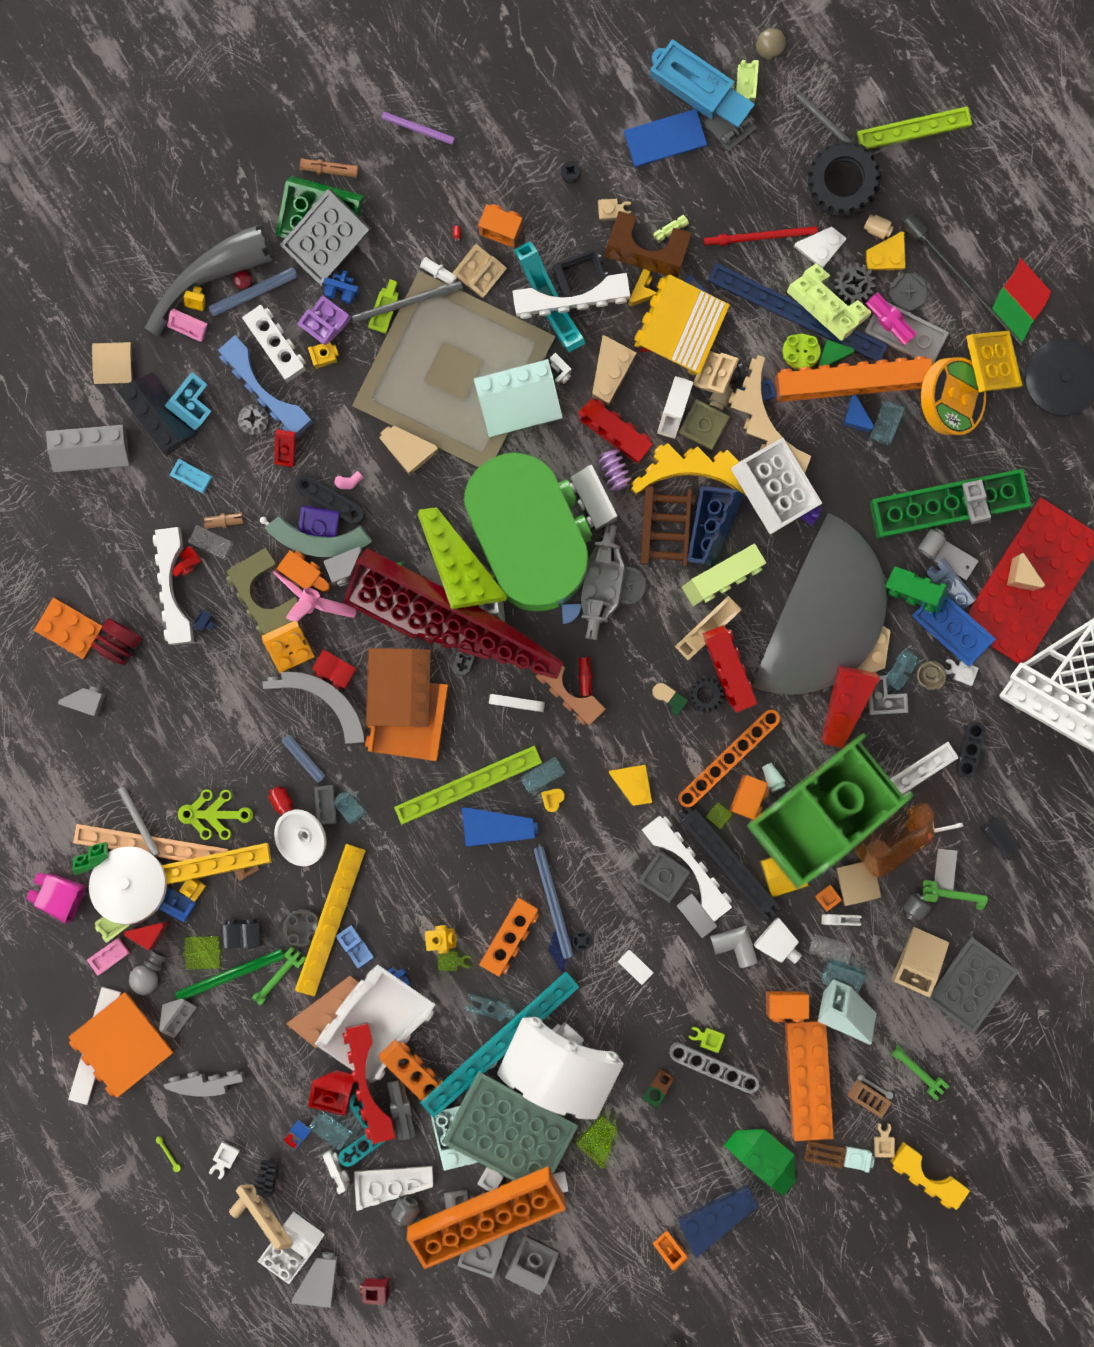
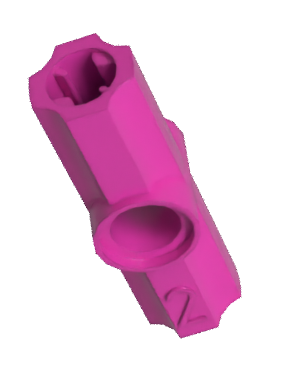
M878 292L866 302L865 305L878 318L880 325L886 331L891 332L904 346L917 334L903 320L904 317L897 308L891 307Z

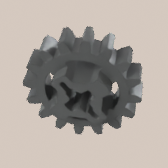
M858 262L855 267L849 263L848 269L843 266L841 272H837L836 276L839 279H834L833 283L838 284L834 291H839L837 297L843 296L844 303L847 299L850 300V305L857 300L861 302V299L866 302L868 300L867 295L871 296L873 294V291L870 289H874L876 286L871 283L875 280V277H870L872 270L865 271L866 265L860 268ZM848 274V280L842 283L843 277ZM853 280L854 283H858L857 287H855L854 284L851 285V282ZM867 285L865 292L861 294V287Z

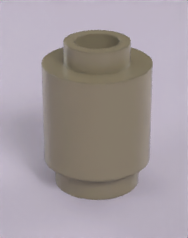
M728 384L724 394L712 392L709 406L719 411L727 408L730 396L734 392L731 388L732 385Z

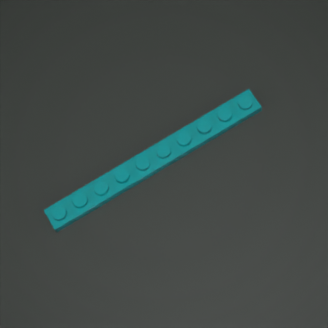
M564 972L420 1102L423 1107L435 1118L473 1083L478 1072L484 1074L506 1054L522 1018L538 1017L541 1021L544 1020L574 993L579 986L567 972Z

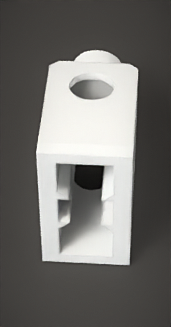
M777 917L753 944L757 949L781 963L787 957L795 964L802 956L794 949L798 944V940Z

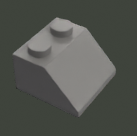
M360 547L323 561L335 586L344 587L349 584L356 560L363 553Z
M524 1236L505 1278L540 1295L548 1283L559 1253Z

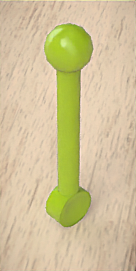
M158 1136L156 1143L161 1145L171 1161L173 1171L179 1172L181 1165L175 1162L163 1143V1138Z

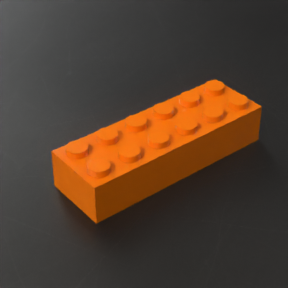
M818 1019L804 1020V1022L785 1021L792 1138L794 1141L834 1139L826 1025L818 1022Z

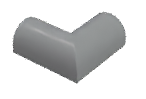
M887 675L879 676L880 679L868 700L869 715L909 713L907 693L888 695Z
M747 925L710 936L715 955L734 950L739 968L758 963Z

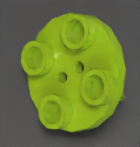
M795 334L787 338L782 353L788 365L795 369H800L803 367H813L819 360L821 350L816 337L806 334Z

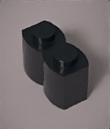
M246 919L245 923H237V920H226L225 924L221 925V948L262 946L261 923H256V919Z

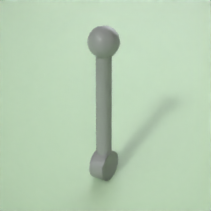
M863 1074L858 1075L857 1079L860 1082L863 1081L883 1093L887 1099L893 1098L891 1091H885L867 1080Z

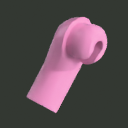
M356 471L351 478L337 476L334 483L340 489L351 490L364 477Z

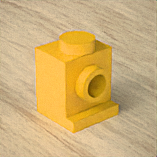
M331 342L326 345L320 344L308 347L316 369L337 362L338 350L336 345H332ZM326 350V351H327V355L322 356V355L320 354L321 351Z

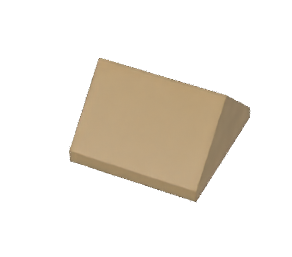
M1024 553L1012 559L1007 586L1032 591L1045 586Z

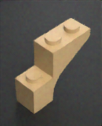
M728 596L675 647L689 660L706 644L702 634L722 625L725 626L741 611L740 607Z

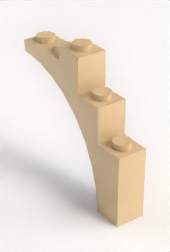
M757 355L756 359L752 358L749 369L752 370L750 377L746 376L742 385L745 391L737 389L736 393L732 392L728 403H731V409L751 415V419L747 418L744 429H746L745 434L767 441L766 444L762 443L761 450L783 437L775 430L763 405L761 372L765 357ZM785 441L805 473L811 456L797 450Z

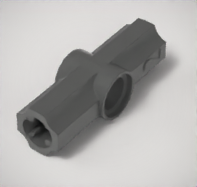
M400 1079L387 1082L391 1099V1114L396 1123L399 1140L413 1138L416 1136L412 1121L413 1112L410 1099L407 1097L405 1084Z

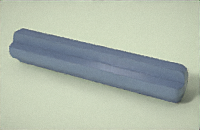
M290 735L282 740V743L317 783L325 778L322 771Z

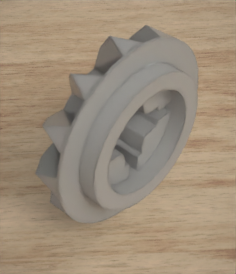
M250 404L244 406L239 412V426L247 434H259L268 425V414L260 405ZM252 412H253V414H254L255 417L261 418V419L255 420L254 427H253L251 421L245 420V419L251 418Z

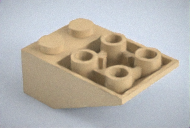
M913 927L890 980L930 998L938 980L949 942Z

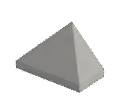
M184 999L163 1004L159 1030L175 1038L197 1006Z

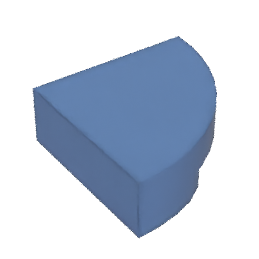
M581 604L562 605L563 624L570 623L576 619L580 613Z

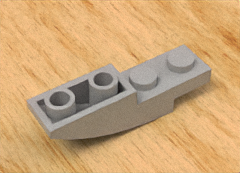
M238 1070L226 1072L227 1076L219 1077V1074L209 1076L208 1080H206L205 1073L199 1074L198 1071L188 1073V1077L180 1079V1076L168 1078L169 1081L164 1084V1088L189 1096H216L226 1094L228 1092L227 1085L243 1082L245 1075L244 1072L238 1073Z

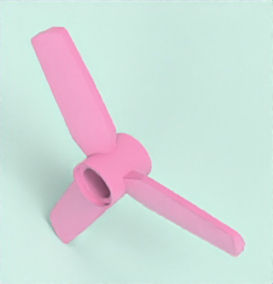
M274 570L273 573L300 598L288 613L287 619L299 621L307 613H312L314 608L337 615L355 617L356 609L353 607L319 598L320 594L311 588H304L302 591L283 573Z

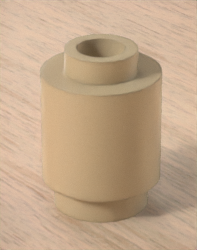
M870 214L864 229L868 230V233L884 240L885 237H890L894 227L891 226V221L878 215L873 216Z

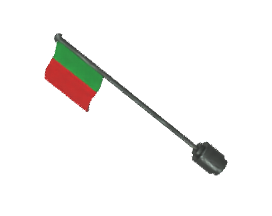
M914 213L902 223L905 226L906 232L915 242L925 240L1006 331H1010V335L1019 344L1018 347H1024L1025 342L1023 341L1031 324L1044 308L1051 291L1019 258L1014 273L1000 290L991 308L929 240L928 236L930 234L928 231L930 228Z

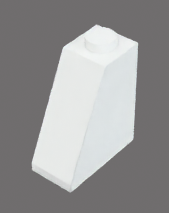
M675 376L657 431L658 434L675 439L693 385L692 381Z

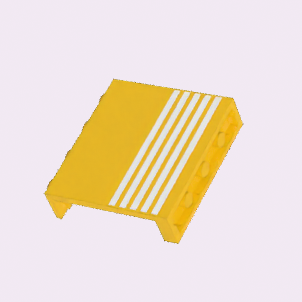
M669 274L664 276V278L662 277L657 285L659 290L650 301V311L643 317L642 323L644 324L642 329L636 333L634 339L636 343L634 346H642L687 368L688 373L698 375L703 368L730 304Z

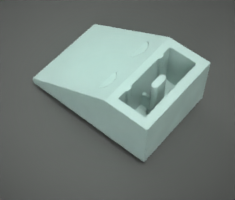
M833 980L823 992L818 1022L870 1045L872 1043L876 1012L850 986Z
M460 1106L444 1109L435 1118L431 1116L444 1171L477 1163V1161L441 1142Z

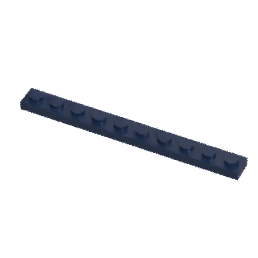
M717 263L707 281L830 341L851 347L855 353L874 362L882 359L888 346L857 330H854L847 338L841 341L797 301Z

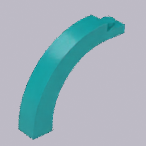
M529 241L514 249L530 287L542 294L558 297L538 251L532 242ZM552 311L550 315H546L555 334L568 352L586 344L567 312L559 313L558 311Z

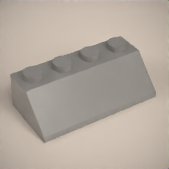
M123 425L46 431L47 450L53 472L130 466L127 428Z

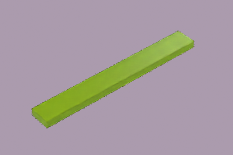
M532 746L395 806L394 809L402 825L542 764L536 747Z

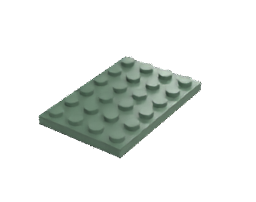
M478 1072L441 1142L515 1181L547 1166L552 1174H554L578 1125L524 1098L523 1095Z

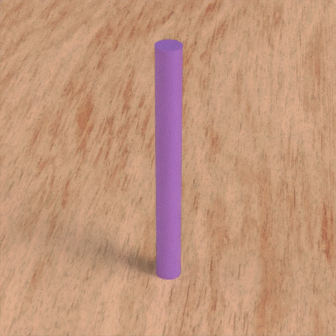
M387 112L382 114L383 120L451 145L454 143L455 138Z

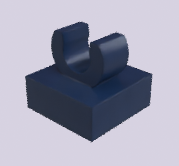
M202 609L192 625L202 631L204 626L212 631L216 624L209 620L211 614Z

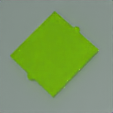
M219 936L185 937V952H183V955H185V969L220 968L219 954L221 950H219Z

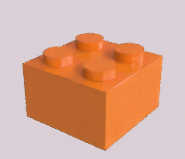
M486 204L478 225L479 235L515 248L523 228L522 218L520 214L514 211H509L508 213L503 211L498 205L492 204L490 206Z
M743 775L729 811L754 820L761 813L763 807L760 806L761 800L766 799L768 795V783L748 775Z
M766 991V1015L773 1022H785V1019H790L792 1022H804V1019H809V995L805 991Z

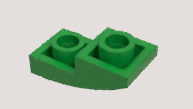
M108 843L95 844L88 848L87 854L73 857L72 870L75 876L87 872L102 863L108 857Z

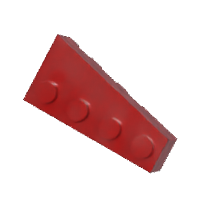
M722 625L703 633L704 641L730 706L737 713L756 705L757 702L752 692L754 691L753 687L746 677L747 671L744 664H741L739 660L741 657L737 646L734 647L732 643L734 636L731 630H727Z
M838 666L821 735V740L825 745L844 747L880 679L877 673Z

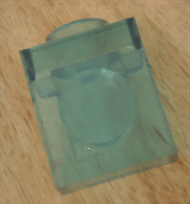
M348 791L338 795L333 802L350 825L365 814L364 810Z

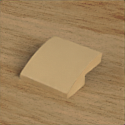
M475 244L452 273L457 276V279L483 298L507 268L496 258L485 252L479 245Z
M131 342L92 344L94 384L130 383L133 381Z
M710 351L700 374L696 375L693 386L709 392L724 394L739 359L724 353L718 354Z
M873 859L836 868L844 906L881 897Z

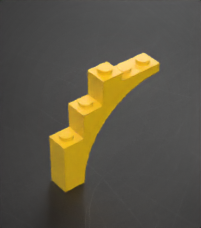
M668 443L665 446L661 444L654 451L653 459L657 464L652 463L645 470L647 474L642 478L638 476L631 483L633 485L631 491L637 496L646 486H650L660 480L674 476L695 475L717 480L745 494L730 469L738 464L739 461L728 450L724 453L720 451L713 458L715 461L713 463L698 446L694 450L690 448L683 455L685 457L683 459Z

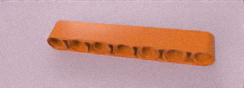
M768 710L755 720L679 794V803L684 807H691L700 800L778 725L780 721L778 712ZM768 713L775 716L773 724L766 722L765 718ZM754 727L761 729L762 733L758 738L752 735ZM740 740H745L748 744L745 751H741L738 748ZM727 753H731L734 756V761L731 764H727L724 761V756ZM713 766L720 769V775L716 778L710 774V769ZM698 780L706 782V788L703 791H699L696 788ZM685 793L692 795L693 799L689 804H685L682 801V796Z

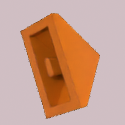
M668 1231L663 1233L653 1243L673 1271L688 1259L687 1252Z

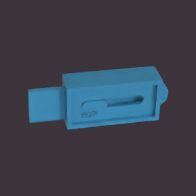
M673 39L665 49L658 48L653 52V66L650 69V78L711 120L718 114L739 128L755 106L753 102L734 90L733 80Z

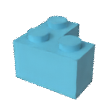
M192 372L169 399L165 407L192 429L196 430L211 412L210 409L197 400V397L207 384Z

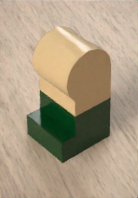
M659 683L653 687V697L671 706L670 713L674 716L679 714L688 701L666 684Z

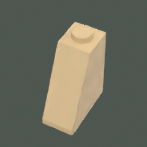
M396 426L385 428L381 432L382 436L379 437L409 475L439 452L436 445Z

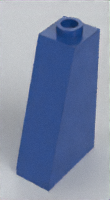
M467 807L461 808L466 846L535 838V834H539L537 822L533 823L532 818Z

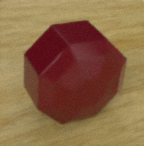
M246 271L237 272L234 275V285L239 290H245L252 286V277Z

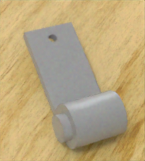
M937 528L935 530L930 529L918 550L937 563L942 558H945L951 565L952 570L959 577L967 580L979 561L947 542L944 537L945 534Z

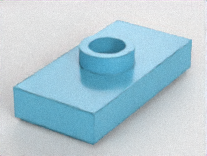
M181 459L177 460L170 473L171 477L203 494L213 478Z

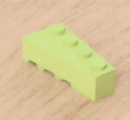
M753 544L691 579L682 586V589L693 607L702 601L707 603L714 599V594L719 591L722 594L731 589V584L736 582L738 585L745 581L748 574L751 573L754 576L761 572V567L766 564V561L757 546Z

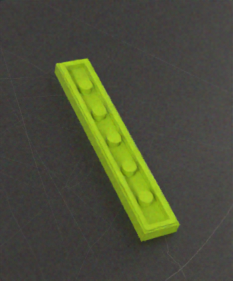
M967 106L857 131L859 145L862 144L869 150L971 127L972 120Z

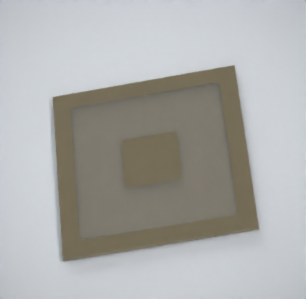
M418 271L406 298L437 289L438 286L446 283ZM461 290L450 292L449 295L444 297L438 296L400 308L352 407L391 426L403 429L479 468L482 464L498 455L508 433L493 437L488 436L474 378L543 361L556 336Z

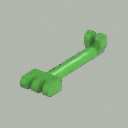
M923 881V899L925 901L936 902L938 896L977 902L976 909L982 910L986 906L988 897L985 895L937 888V882Z
M293 945L284 955L288 959L265 987L259 993L256 992L252 997L258 1005L261 1006L266 1000L265 997L293 965L299 968L306 960V956H303L300 961L297 960L301 954L299 950L294 956L291 954L295 950Z
M897 1045L896 1049L892 1050L890 1054L896 1059H900L929 1086L926 1092L937 1101L939 1097L935 1094V1091L937 1090L943 1095L945 1092L939 1087L942 1085L945 1089H948L950 1086L940 1077L934 1081Z

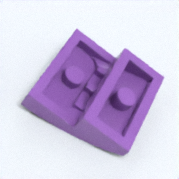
M322 295L312 311L307 309L297 324L326 345L343 330L352 317Z

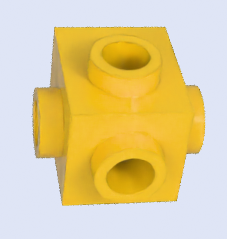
M447 925L435 926V930L425 931L427 951L438 950V954L449 953V949L456 948L457 936L454 928L447 929Z

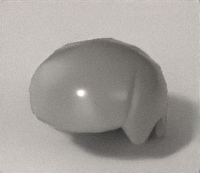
M145 965L136 966L129 975L131 989L136 994L142 996L152 994L158 988L157 972Z

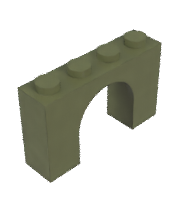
M267 548L262 549L226 571L229 575L226 577L229 584L237 588L238 593L236 595L241 603H246L248 607L246 612L251 620L255 618L258 623L256 628L261 636L293 622L286 617L293 606L299 601L297 597H294L274 609H264L256 604L252 594L254 583L260 576L278 566Z

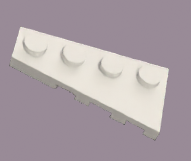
M432 1166L356 1170L354 1172L356 1211L433 1187Z

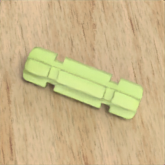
M683 215L677 221L674 220L663 227L662 230L656 231L654 233L655 240L659 243L665 237L671 236L673 227L677 229L686 227L689 223L688 219Z

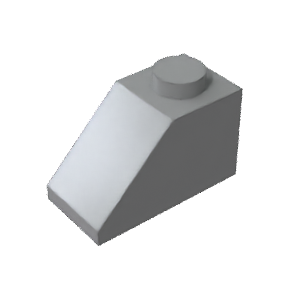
M90 686L89 689L83 688L60 699L58 704L98 717L105 695L100 693L101 689Z

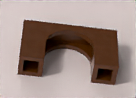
M619 211L604 257L666 276L670 274L678 278L691 233L673 227L666 247L658 251H648L640 248L632 238L637 216Z

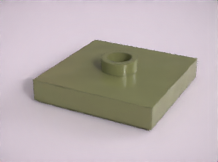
M696 399L678 434L712 451L730 416Z

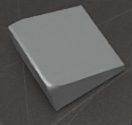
M466 1189L444 1193L446 1209L469 1200Z

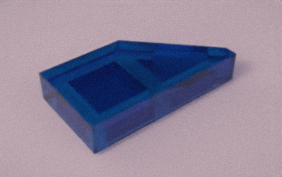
M553 932L549 952L560 971H563L566 959L563 958L557 933Z

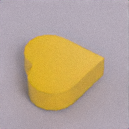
M561 789L541 792L546 810L549 812L557 811L559 803L564 800V792Z

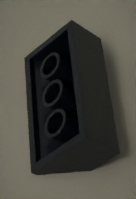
M153 373L131 381L118 391L166 456L197 434L194 429L165 407L171 397Z

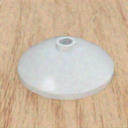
M291 810L278 819L274 830V837L279 852L286 860L298 866H309L316 863L323 856L326 849V835L316 817L304 810Z

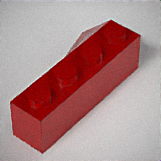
M591 398L578 412V420L616 449H620V452L639 465L653 445L651 438L644 433L640 435L635 431L636 427L629 422L624 423L620 420L621 416L613 410L611 412L608 411L602 401L599 399L595 401Z

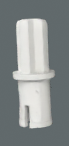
M427 257L420 264V268L425 269L433 274L434 278H439L449 285L455 283L457 276L444 269L442 264L438 265Z

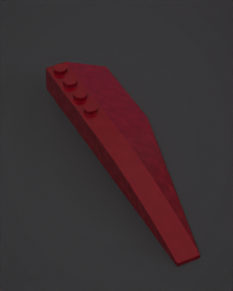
M368 548L357 558L343 603L410 638L417 639L419 637L431 644L433 642L440 643L445 648L450 649L454 647L459 649V652L487 660L492 658L498 660V663L501 664L509 663L516 665V668L522 670L527 668L536 674L553 679L558 678L563 666L562 661L477 605L451 609L443 587Z

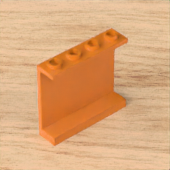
M430 683L429 727L368 726V728H371L370 736L366 737L365 747H368V751L438 761L449 686L446 684Z
M127 992L120 995L69 1036L71 1047L75 1051L79 1050L81 1052L83 1062L87 1066L91 1065L95 1070L93 1072L94 1076L99 1081L103 1080L107 1085L105 1087L106 1091L111 1097L115 1095L116 1098L174 1053Z

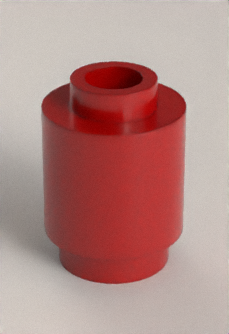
M277 786L269 791L270 795L267 797L280 816L293 809V802L285 787L281 789L280 786Z

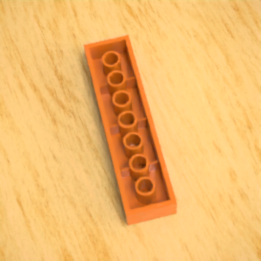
M918 356L914 360L908 361L907 358L895 359V362L878 360L876 364H869V362L864 361L858 362L855 366L843 363L834 368H830V365L819 366V369L811 370V367L800 368V371L783 369L780 370L781 373H778L774 379L777 396L776 402L922 389L925 375L932 366V358L926 359V356Z
M547 1166L407 1227V1241L424 1269L566 1210L565 1195Z

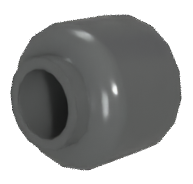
M922 892L912 893L903 906L907 913L906 917L912 921L924 920L932 909L931 902L923 899L924 893Z
M409 1196L399 1198L391 1212V1216L395 1220L394 1222L400 1227L413 1224L420 1211L418 1202Z

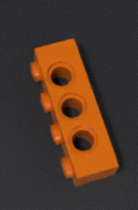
M518 897L479 965L498 977L501 973L505 975L510 966L507 962L511 956L515 958L520 949L517 946L520 940L525 941L530 932L527 930L529 924H534L540 915L536 913L538 908ZM517 916H523L526 919V923L523 926L515 924ZM509 932L514 933L516 936V940L513 943H508L505 940V935ZM499 949L506 952V957L502 960L497 959L495 956V952Z
M395 1039L379 1054V1057L422 1101L443 1080L439 1082L435 1078V1072L430 1067L426 1069L422 1065L424 1063L417 1054L413 1056L405 1042L402 1041L400 1043ZM401 1059H408L406 1063L399 1064ZM416 1071H419V1072H420V1075H419V1076H417V1077H412V1074H413L414 1072H416ZM433 1084V1087L431 1089H425L427 1085Z

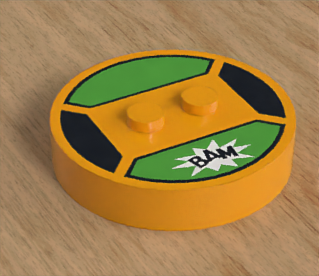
M961 357L944 358L935 362L930 367L923 380L921 390L923 413L929 425L936 432L943 435H964L971 432L979 424L986 406V392H979L974 368L970 360Z

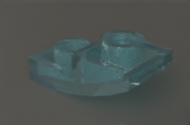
M556 757L528 772L520 779L529 794H532L563 776L565 772Z

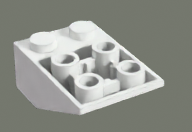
M295 1212L290 1215L282 1226L294 1244L290 1249L276 1250L273 1244L270 1243L258 1260L260 1264L288 1284H290L325 1235Z

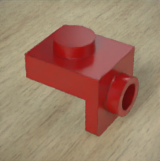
M192 546L187 547L180 554L183 561L172 572L175 577L182 574L186 576L192 573L194 568L201 562Z

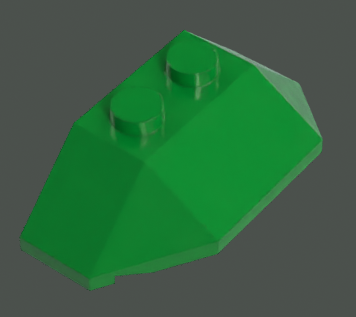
M765 1129L736 1130L724 1144L745 1166L782 1196L796 1182L794 1154Z

